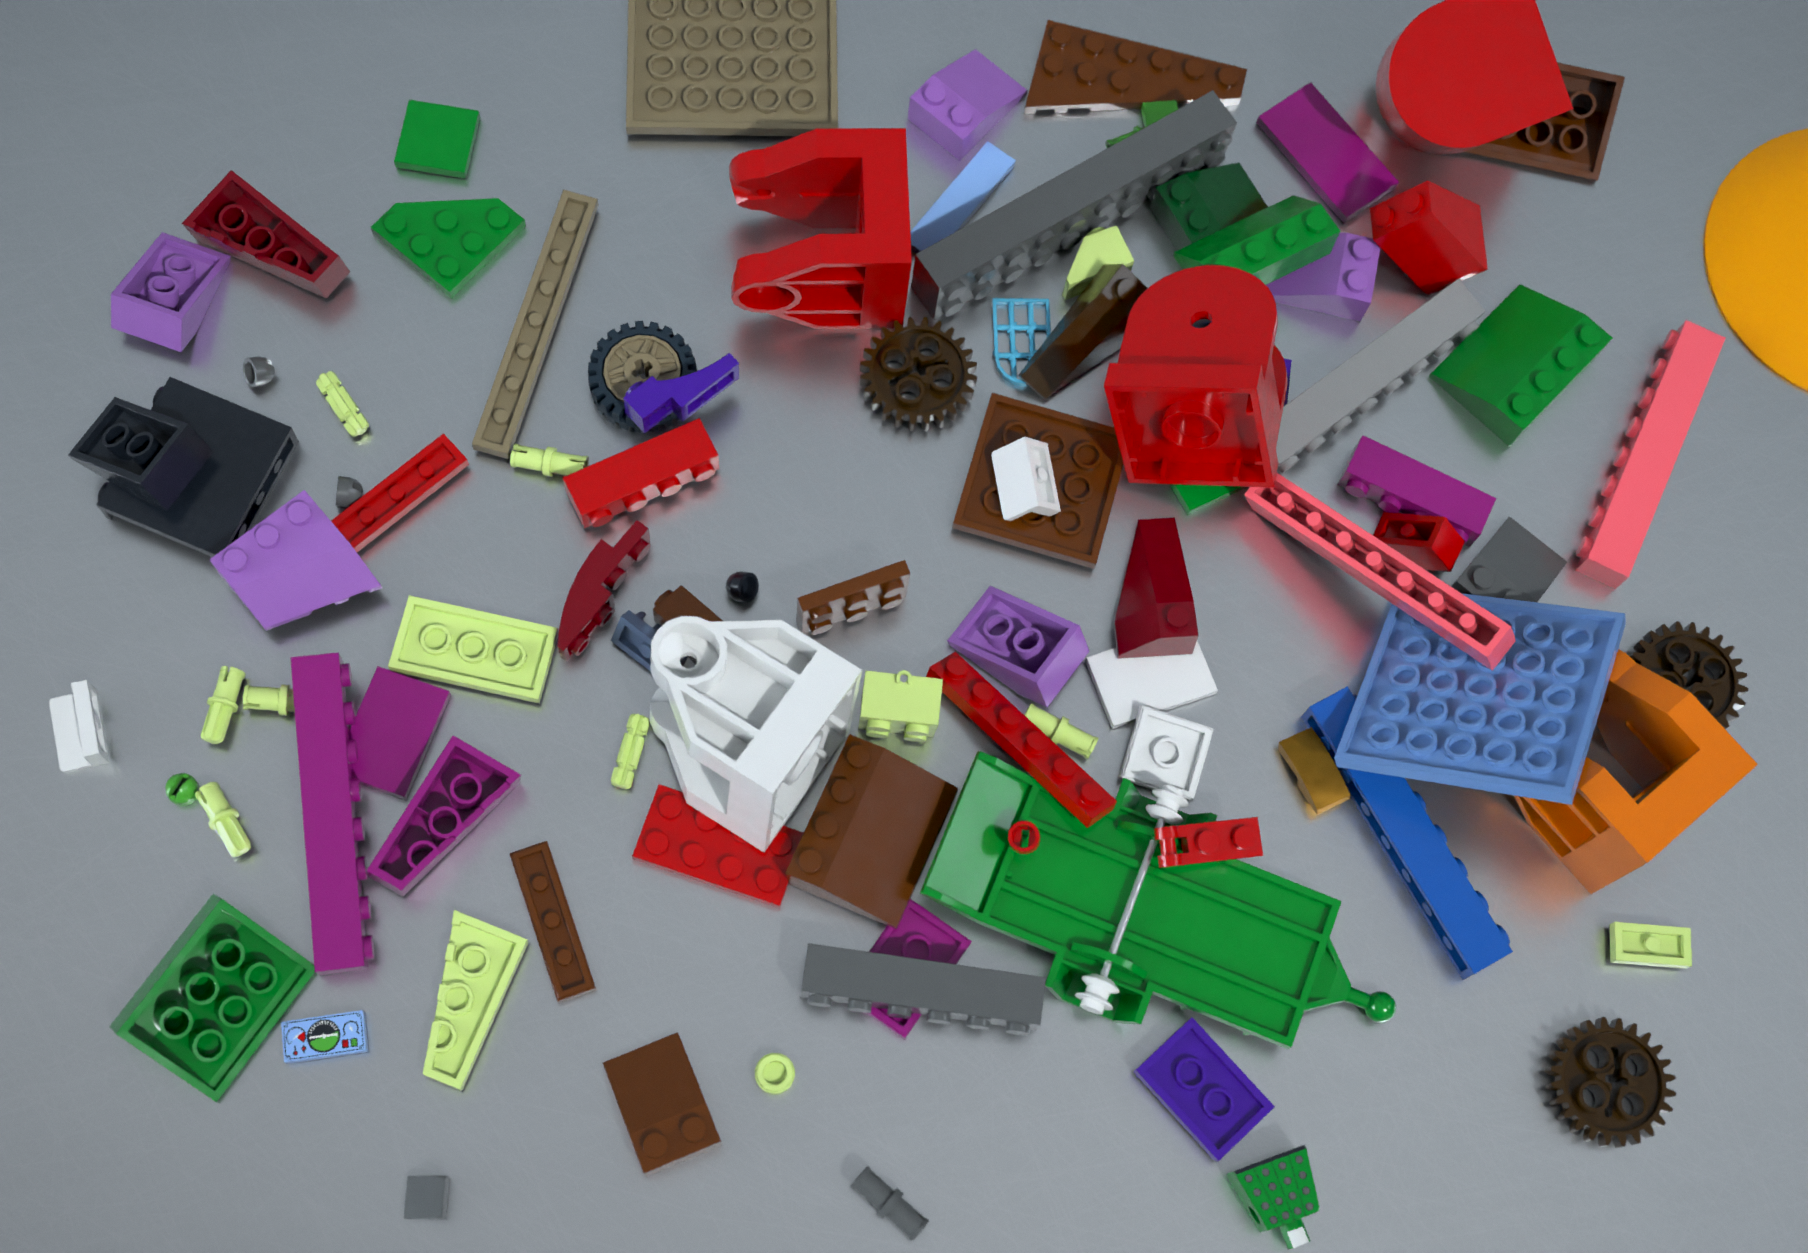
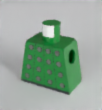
M1305 1145L1227 1174L1231 1185L1260 1232L1279 1227L1288 1250L1310 1242L1302 1218L1320 1211V1206Z

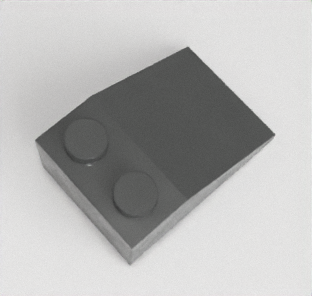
M1509 516L1451 587L1463 594L1538 602L1567 564V561Z

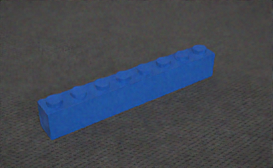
M1348 686L1313 704L1301 716L1307 728L1312 727L1335 765L1334 757L1357 695L1352 694ZM1337 767L1348 788L1350 798L1462 980L1512 953L1508 934L1502 926L1495 924L1488 912L1489 906L1485 897L1479 891L1474 890L1467 879L1468 872L1465 865L1459 858L1452 855L1446 845L1447 838L1445 833L1437 824H1433L1426 813L1425 801L1418 792L1411 789L1406 779Z

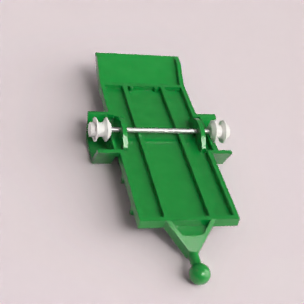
M981 751L976 753L920 894L980 925L1054 954L1055 958L1045 986L1057 999L1115 1023L1141 1025L1153 994L1180 1005L1181 1010L1190 1009L1244 1031L1243 1035L1245 1036L1254 1035L1288 1050L1292 1048L1303 1013L1306 1011L1346 1001L1365 1009L1367 1016L1374 1022L1384 1023L1391 1020L1395 1015L1396 1003L1390 994L1383 991L1368 994L1351 987V983L1330 939V934L1342 901L1238 859L1159 868L1157 856H1161L1159 840H1155L1154 828L1215 822L1218 816L1211 812L1187 814L1179 811V808H1185L1189 805V802L1183 798L1184 793L1181 790L1168 785H1163L1161 789H1153L1151 793L1157 799V801L1140 795L1133 783L1123 778L1115 798L1117 802L1114 809L1087 828L1033 777L999 758ZM1019 821L1033 823L1040 833V844L1030 854L1015 852L1008 841L1010 828ZM1023 830L1021 848L1028 847L1030 830ZM1175 838L1177 853H1183L1181 838Z

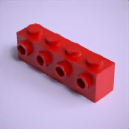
M700 418L569 474L563 477L565 491L583 528L585 529L592 525L593 527H600L609 523L613 516L626 510L634 512L643 508L648 503V500L657 496L667 497L675 494L681 489L682 485L691 481L701 482L709 479L719 469V455Z

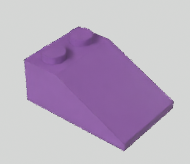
M975 49L933 74L910 97L907 119L961 161L1027 95L1028 90Z
M162 232L111 293V328L182 352L197 333L231 262V256Z
M1339 233L1330 254L1266 286L1274 295L1275 303L1360 322L1372 301L1380 247L1374 242L1373 238L1351 233Z
M992 586L988 587L947 640L951 647L1017 694L1045 707L1050 705L1089 653V648L1080 625Z

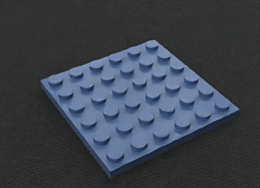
M1463 594L1512 626L1516 642L1492 671L1392 604L1334 757L1336 767L1572 805L1626 625L1625 613Z

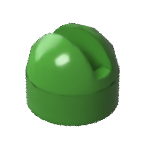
M179 773L167 780L165 792L169 800L175 805L188 806L197 800L195 792L200 791V786L191 775ZM186 780L180 787L177 795L174 796L173 793L177 789L181 781Z

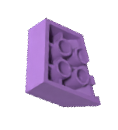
M305 490L209 559L220 576L266 631L308 616L313 610L332 603L338 605L349 601V597L369 591L371 593L382 589L381 584L352 545Z

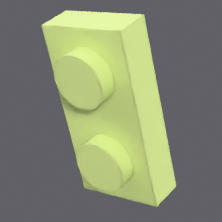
M1624 922L1609 924L1610 963L1683 969L1692 966L1691 928Z

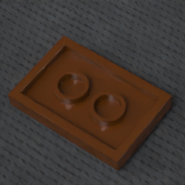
M903 560L798 597L796 623L800 632L803 634L811 632L812 635L821 634L833 627L832 624L846 619L847 622H854L864 618L868 614L867 611L878 607L887 610L903 602L902 599L906 598L911 574L906 561Z

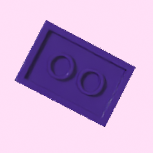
M1193 1017L1133 1071L1215 1162L1220 1161L1275 1107Z

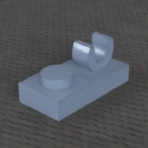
M628 610L620 617L610 641L651 671V642L656 631L662 625L657 623L654 627H651L644 622L645 612L641 611L635 615ZM688 656L680 660L682 666H684Z

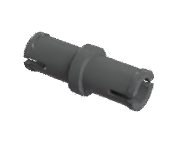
M869 1166L859 1174L851 1185L853 1189L855 1188L878 1209L876 1214L881 1218L886 1216L911 1241L920 1234L929 1221L902 1198V1191L898 1188L893 1190Z

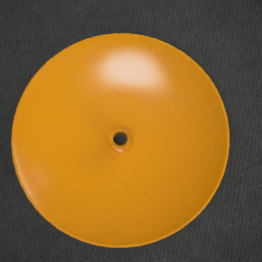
M1808 128L1786 133L1755 148L1728 173L1714 196L1706 219L1704 259L1707 277L1717 305L1728 325L1742 344L1775 374L1808 392Z

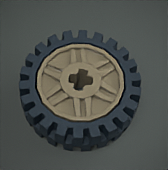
M635 321V327L630 328L628 323L620 325L619 332H616L613 328L607 332L606 340L601 338L598 341L597 350L593 349L590 355V362L588 363V382L594 403L597 405L599 412L607 416L609 422L612 424L618 422L620 428L627 431L629 427H634L635 432L643 433L625 413L623 398L627 390L636 382H645L651 376L657 381L668 380L697 371V367L689 344L685 345L684 338L679 333L673 335V330L667 326H664L662 330L656 322L650 321V325L647 327L644 326L643 321ZM640 374H644L648 378L642 379ZM672 412L651 428L650 432L658 431V426L662 424L667 428L672 425L673 419L676 418L678 421L680 419Z

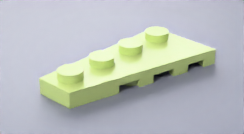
M454 910L451 923L452 930L449 943L447 944L442 982L439 986L435 1019L432 1022L423 1075L462 1091L529 941Z

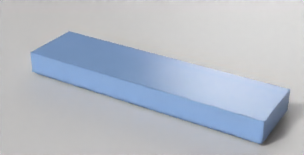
M987 141L910 231L911 251L917 254L962 229L1015 167L1016 160Z

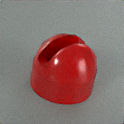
M1019 821L1010 828L1008 841L1015 852L1030 854L1040 844V833L1033 823ZM1023 830H1030L1028 847L1021 848Z

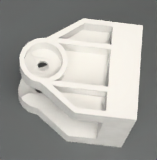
M681 616L669 620L656 631L651 642V674L655 683L660 687L650 700L651 727L655 735L665 743L686 803L762 852H765L848 736L862 669L782 620L710 622L698 616ZM685 656H691L696 659L697 664L693 668H685L680 664V660Z

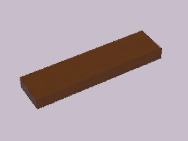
M544 841L509 853L557 1002L561 1003L595 991L596 987L548 842Z

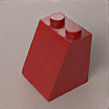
M1427 180L1370 208L1374 242L1425 294L1431 295L1445 289L1457 279L1463 281L1488 270L1480 205Z

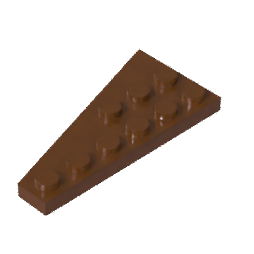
M1047 20L1024 114H1036V110L1054 109V113L1067 112L1068 109L1088 108L1090 111L1141 109L1143 102L1177 100V104H1189L1212 90L1224 106L1238 105L1247 69Z

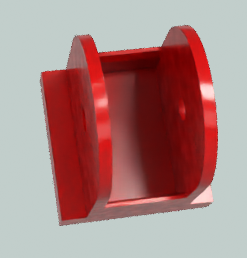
M1223 265L1191 267L1174 272L1158 280L1145 290L1133 305L1127 320L1118 362L1109 363L1104 382V389L1128 483L1244 487L1275 486L1278 470L1276 445L1288 379L1284 358L1279 349L1274 345L1278 325L1275 299L1269 288L1256 276L1244 270ZM1200 319L1211 321L1208 326L1203 328L1192 326Z

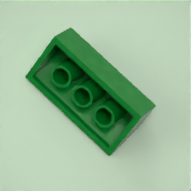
M1293 195L1175 251L1173 257L1182 270L1203 265L1229 266L1249 272L1267 285L1330 254L1340 230L1321 203Z

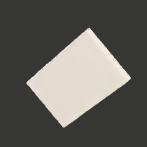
M1198 641L1196 642L1193 654L1118 659L1116 647L1086 657L1085 664L1112 729L1135 722L1139 707L1142 705L1165 712L1215 695L1218 691Z

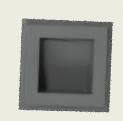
M438 1175L408 1176L404 1218L446 1220L450 1178Z

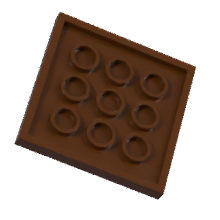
M992 393L952 528L1094 569L1123 468V460L1115 428ZM1023 437L1048 443L1061 512L1052 516L1030 512L1012 521L1004 520L991 456L992 452Z

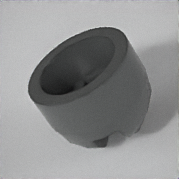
M266 357L245 358L243 362L244 378L250 387L263 386L270 383L274 378L275 369L271 365V361Z
M338 476L335 506H351L362 497V485L356 479Z

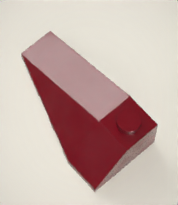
M1175 517L1138 519L1114 621L1118 659L1193 654L1199 635L1194 600Z

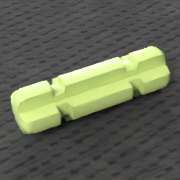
M332 371L319 375L316 381L317 387L323 395H328L325 399L339 420L346 422L343 425L350 436L355 437L364 434L369 427V423L362 413H357L360 411L345 387L339 386L342 383L337 375Z
M631 714L629 716L626 726L628 733H624L616 759L618 767H614L611 776L612 785L618 788L630 789L635 776L633 770L637 769L645 742L643 736L647 735L650 725L649 718L643 715Z

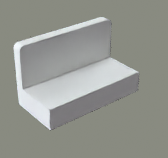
M1023 437L992 452L991 456L1004 520L1012 521L1030 512L1045 516H1052L1061 512L1048 443Z
M88 680L71 683L73 694L49 700L59 768L63 773L110 763L98 690Z

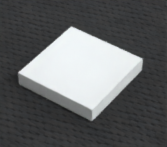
M1144 705L1140 706L1118 779L1123 780L1125 778L1134 784L1152 790L1161 789L1163 785L1172 786L1181 790L1184 793L1183 798L1187 801H1193L1214 728Z

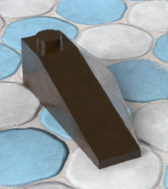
M1124 264L1103 265L1018 377L1042 399H1047L1121 348L1127 320L1133 305L1148 288Z

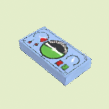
M363 1010L281 1022L284 1063L286 1064L368 1052L366 1017Z

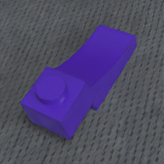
M728 353L713 364L682 377L657 381L651 376L645 382H636L627 390L623 398L625 413L644 434L672 412L684 422L739 379V362Z

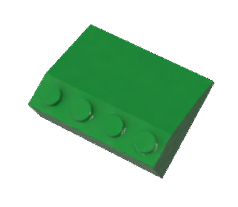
M1519 284L1479 324V327L1466 337L1431 372L1429 377L1510 447L1597 358L1613 337L1586 314Z
M212 894L109 1027L116 1035L217 1102L315 973L314 964L225 900Z

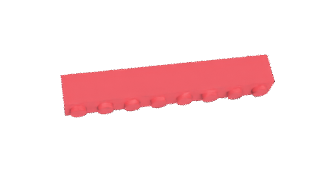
M1688 320L1677 331L1673 329L1669 331L1662 345V349L1666 350L1663 359L1659 358L1650 373V377L1654 379L1651 388L1647 387L1638 402V406L1642 408L1639 417L1635 416L1626 431V436L1630 437L1627 447L1622 446L1614 460L1613 465L1618 467L1615 476H1610L1602 489L1601 495L1605 497L1602 507L1597 506L1589 520L1588 525L1593 527L1589 537L1585 536L1577 549L1576 556L1580 557L1575 571L1614 589L1618 588L1629 578L1726 339L1725 337Z
M1279 473L1276 475L1274 487H1249L1245 492L1244 496L1253 511L1490 670H1494L1516 642L1512 626Z

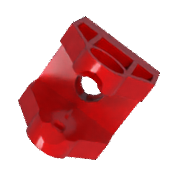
M906 128L814 129L764 149L740 153L731 160L729 179L736 204L740 207L765 211L813 229L856 228V233L817 234L766 253L750 254L739 258L731 285V299L736 306L750 312L767 313L814 329H881L882 327L893 329L895 320L903 327L912 265Z

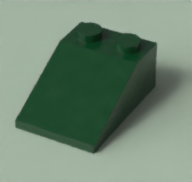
M1238 162L1185 173L1156 187L1149 208L1177 251L1268 206Z

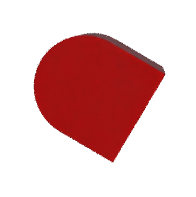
M1445 0L1420 13L1396 36L1386 49L1377 72V103L1387 126L1407 145L1430 154L1448 155L1461 153L1573 109L1535 0Z

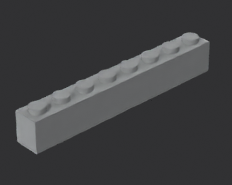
M1457 279L1283 407L1276 445L1278 469L1282 473L1286 472L1300 460L1297 454L1305 449L1309 454L1326 441L1323 436L1330 430L1334 434L1340 432L1353 421L1349 417L1355 411H1358L1361 415L1367 412L1378 402L1375 398L1383 391L1388 396L1404 383L1401 377L1407 373L1414 377L1429 365V362L1426 360L1432 354L1437 358L1441 357L1455 345L1451 340L1458 335L1463 340L1479 327L1476 321L1486 310L1460 279Z

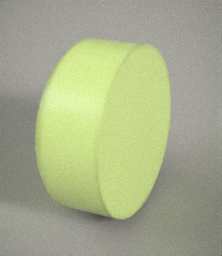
M770 1053L762 1057L757 1063L755 1080L763 1092L770 1095H779L786 1092L793 1084L795 1078L794 1065L785 1055Z

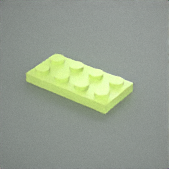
M409 595L388 668L390 671L540 703L559 631L558 628Z

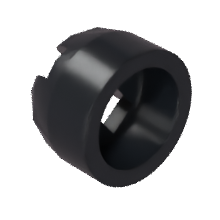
M740 571L729 576L726 580L725 588L732 599L748 603L756 597L759 583L755 574Z

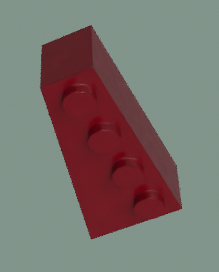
M232 170L182 222L183 226L197 241L324 298H327L350 273V270L339 255Z

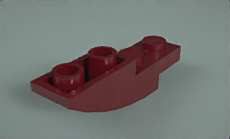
M638 520L634 522L614 547L601 539L578 571L569 590L559 626L558 650L560 657L567 662L573 654L576 656L580 655L588 646L591 640L589 635L597 626L603 627L609 622L615 612L613 608L615 606L613 594L609 589H617L627 575L626 569L634 560L636 562L641 561L651 547L649 543V528Z

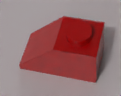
M1384 512L1373 536L1423 569L1444 572L1452 571L1465 542L1448 519L1442 516Z

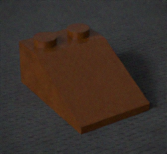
M678 1032L603 1062L645 1177L722 1146Z

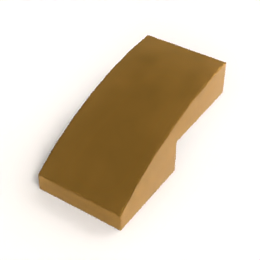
M1312 727L1279 742L1278 751L1297 776V787L1316 814L1350 799V793L1338 768Z

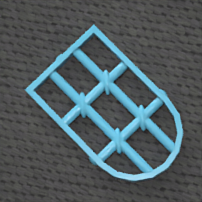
M992 298L993 357L996 369L1002 378L1009 383L1023 387L1028 386L1023 380L1017 379L1016 358H1028V361H1030L1037 352L1035 350L1034 331H1046V337L1050 335L1049 299ZM996 305H1008L1009 325H997ZM1014 305H1028L1029 325H1017V322L1014 321ZM1033 305H1045L1046 325H1036V322H1034ZM997 330H1007V333H1009L1010 352H998ZM1015 330L1027 331L1026 333H1029L1030 353H1018V350H1016ZM999 358H1008V361H1011V376L1003 370Z

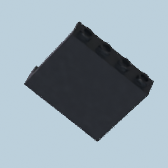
M169 377L164 387L162 386L156 391L151 410L189 424L214 452L167 511L138 499L110 481L104 483L101 487L96 505L105 517L110 520L114 516L209 555L212 558L252 528L299 441L292 427Z

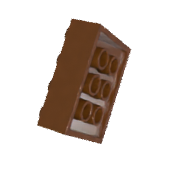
M1558 63L1573 106L1572 110L1464 152L1598 181L1625 77Z
M849 734L785 872L790 885L897 929L956 797L958 787L884 747Z

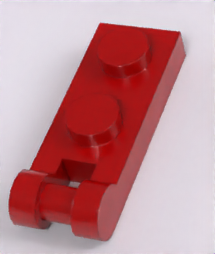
M1258 817L1154 828L1155 840H1159L1161 856H1157L1159 868L1263 856ZM1175 838H1181L1183 853H1177Z

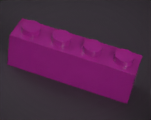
M1362 435L1354 447L1337 485L1345 488L1350 495L1358 498H1367L1377 503L1382 510L1388 513L1446 517L1465 541L1463 545L1468 547L1481 535L1496 501L1495 497Z

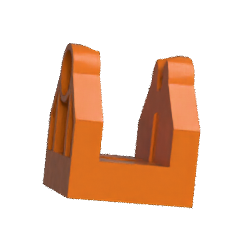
M1618 649L1596 723L1610 754L1641 788L1630 796L1603 766L1586 757L1572 805L1514 795L1527 824L1590 894L1647 864L1758 765L1691 692L1636 663L1620 649Z

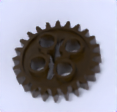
M909 317L907 327H902L895 320L893 332L882 327L881 339L874 336L871 337V348H864L863 358L865 361H860L859 371L864 373L860 375V385L867 386L864 389V399L874 398L871 410L875 411L883 408V421L893 415L896 417L895 427L897 428L903 421H908L910 431L914 430L916 422L921 423L923 429L928 431L930 421H934L939 428H942L944 416L955 421L956 409L963 412L966 410L967 402L965 399L972 400L974 390L971 387L976 386L977 376L973 375L976 372L977 362L969 361L972 359V349L962 350L965 344L964 337L953 340L955 330L953 327L944 333L941 331V321H938L932 328L928 327L927 317L922 319L920 325H915L913 318ZM928 348L936 354L925 356L920 353V350ZM889 361H898L903 366L901 368L894 369L887 366L886 363ZM937 379H944L948 381L951 385H949L948 387H939L934 383V381ZM888 383L897 384L894 386H890ZM909 391L916 394L917 398L907 400L900 394Z
M1676 621L1670 628L1663 624L1655 632L1651 630L1643 636L1644 641L1640 640L1633 646L1636 652L1629 655L1636 663L1682 688L1685 685L1688 686L1685 690L1691 692L1725 729L1729 727L1728 722L1731 723L1739 717L1736 710L1745 706L1746 702L1738 696H1742L1749 689L1740 685L1739 681L1748 675L1745 672L1736 671L1735 667L1742 663L1743 660L1740 658H1730L1729 655L1735 647L1732 645L1723 649L1720 646L1723 639L1722 635L1712 640L1709 638V627H1705L1697 633L1694 622H1691L1683 630L1681 623ZM1669 651L1677 655L1680 664L1671 659ZM1696 654L1697 660L1693 666L1694 655ZM1704 667L1711 670L1714 679L1706 675Z
M1601 1017L1595 1020V1026L1590 1020H1586L1580 1023V1029L1572 1027L1567 1030L1570 1039L1565 1037L1557 1039L1556 1043L1562 1051H1553L1548 1055L1557 1065L1545 1068L1547 1074L1555 1077V1081L1545 1085V1089L1554 1090L1558 1095L1549 1103L1550 1105H1562L1564 1109L1557 1118L1562 1120L1570 1117L1573 1120L1569 1128L1571 1133L1583 1128V1141L1585 1142L1591 1141L1597 1136L1599 1147L1609 1146L1611 1140L1615 1148L1625 1147L1626 1139L1631 1145L1641 1143L1640 1135L1644 1138L1655 1135L1652 1126L1661 1127L1666 1124L1659 1113L1666 1114L1673 1111V1108L1664 1102L1665 1098L1676 1096L1675 1091L1666 1088V1083L1675 1080L1676 1076L1664 1074L1663 1068L1671 1063V1060H1659L1657 1055L1663 1046L1656 1045L1650 1047L1648 1045L1651 1038L1650 1032L1639 1037L1636 1036V1023L1628 1025L1623 1030L1621 1018L1612 1020L1609 1025L1606 1017ZM1611 1048H1614L1616 1050L1615 1057L1613 1056ZM1589 1049L1593 1050L1599 1058L1598 1068L1593 1067L1587 1060ZM1627 1057L1631 1058L1637 1065L1636 1076L1631 1075L1626 1068ZM1606 1076H1608L1609 1081L1615 1083V1088L1612 1089V1084L1606 1082ZM1585 1088L1589 1089L1595 1096L1593 1108L1588 1106L1583 1099ZM1624 1096L1629 1098L1633 1104L1634 1110L1632 1115H1628L1622 1107ZM1606 1107H1607V1111H1608V1113H1609V1115H1610L1609 1117L1605 1116V1108H1606Z

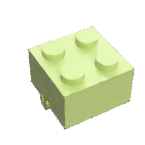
M865 670L858 729L866 730L865 735L870 737L888 738L889 733L904 734V740L926 742L927 737H934L939 724L943 679L911 676L906 670H902L898 674ZM901 675L908 677L906 682H901Z

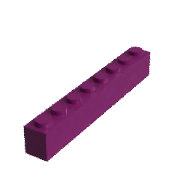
M339 652L290 657L315 973L318 975L369 970L368 960L374 959L375 953L373 936H366L364 920L371 919V904L369 895L362 896L361 880H368L366 856H359L358 841L365 840L363 818L356 817L355 802H360L362 798L359 778H353L352 763H358V748L356 739H349L348 725L355 724L353 701L346 702L345 687L352 686L350 664H343Z

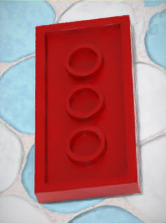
M659 784L632 858L633 860L780 908L789 884L785 872L804 832L783 826L766 851L762 852L687 804L683 792Z

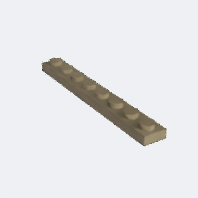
M564 189L562 191L472 441L473 450L506 459L510 458L598 209L597 198Z

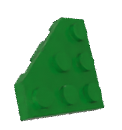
M499 198L395 203L371 226V230L378 239L452 299L526 227L525 219Z

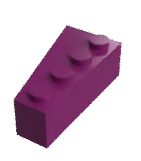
M452 735L368 867V877L400 896H405L520 784L521 774Z

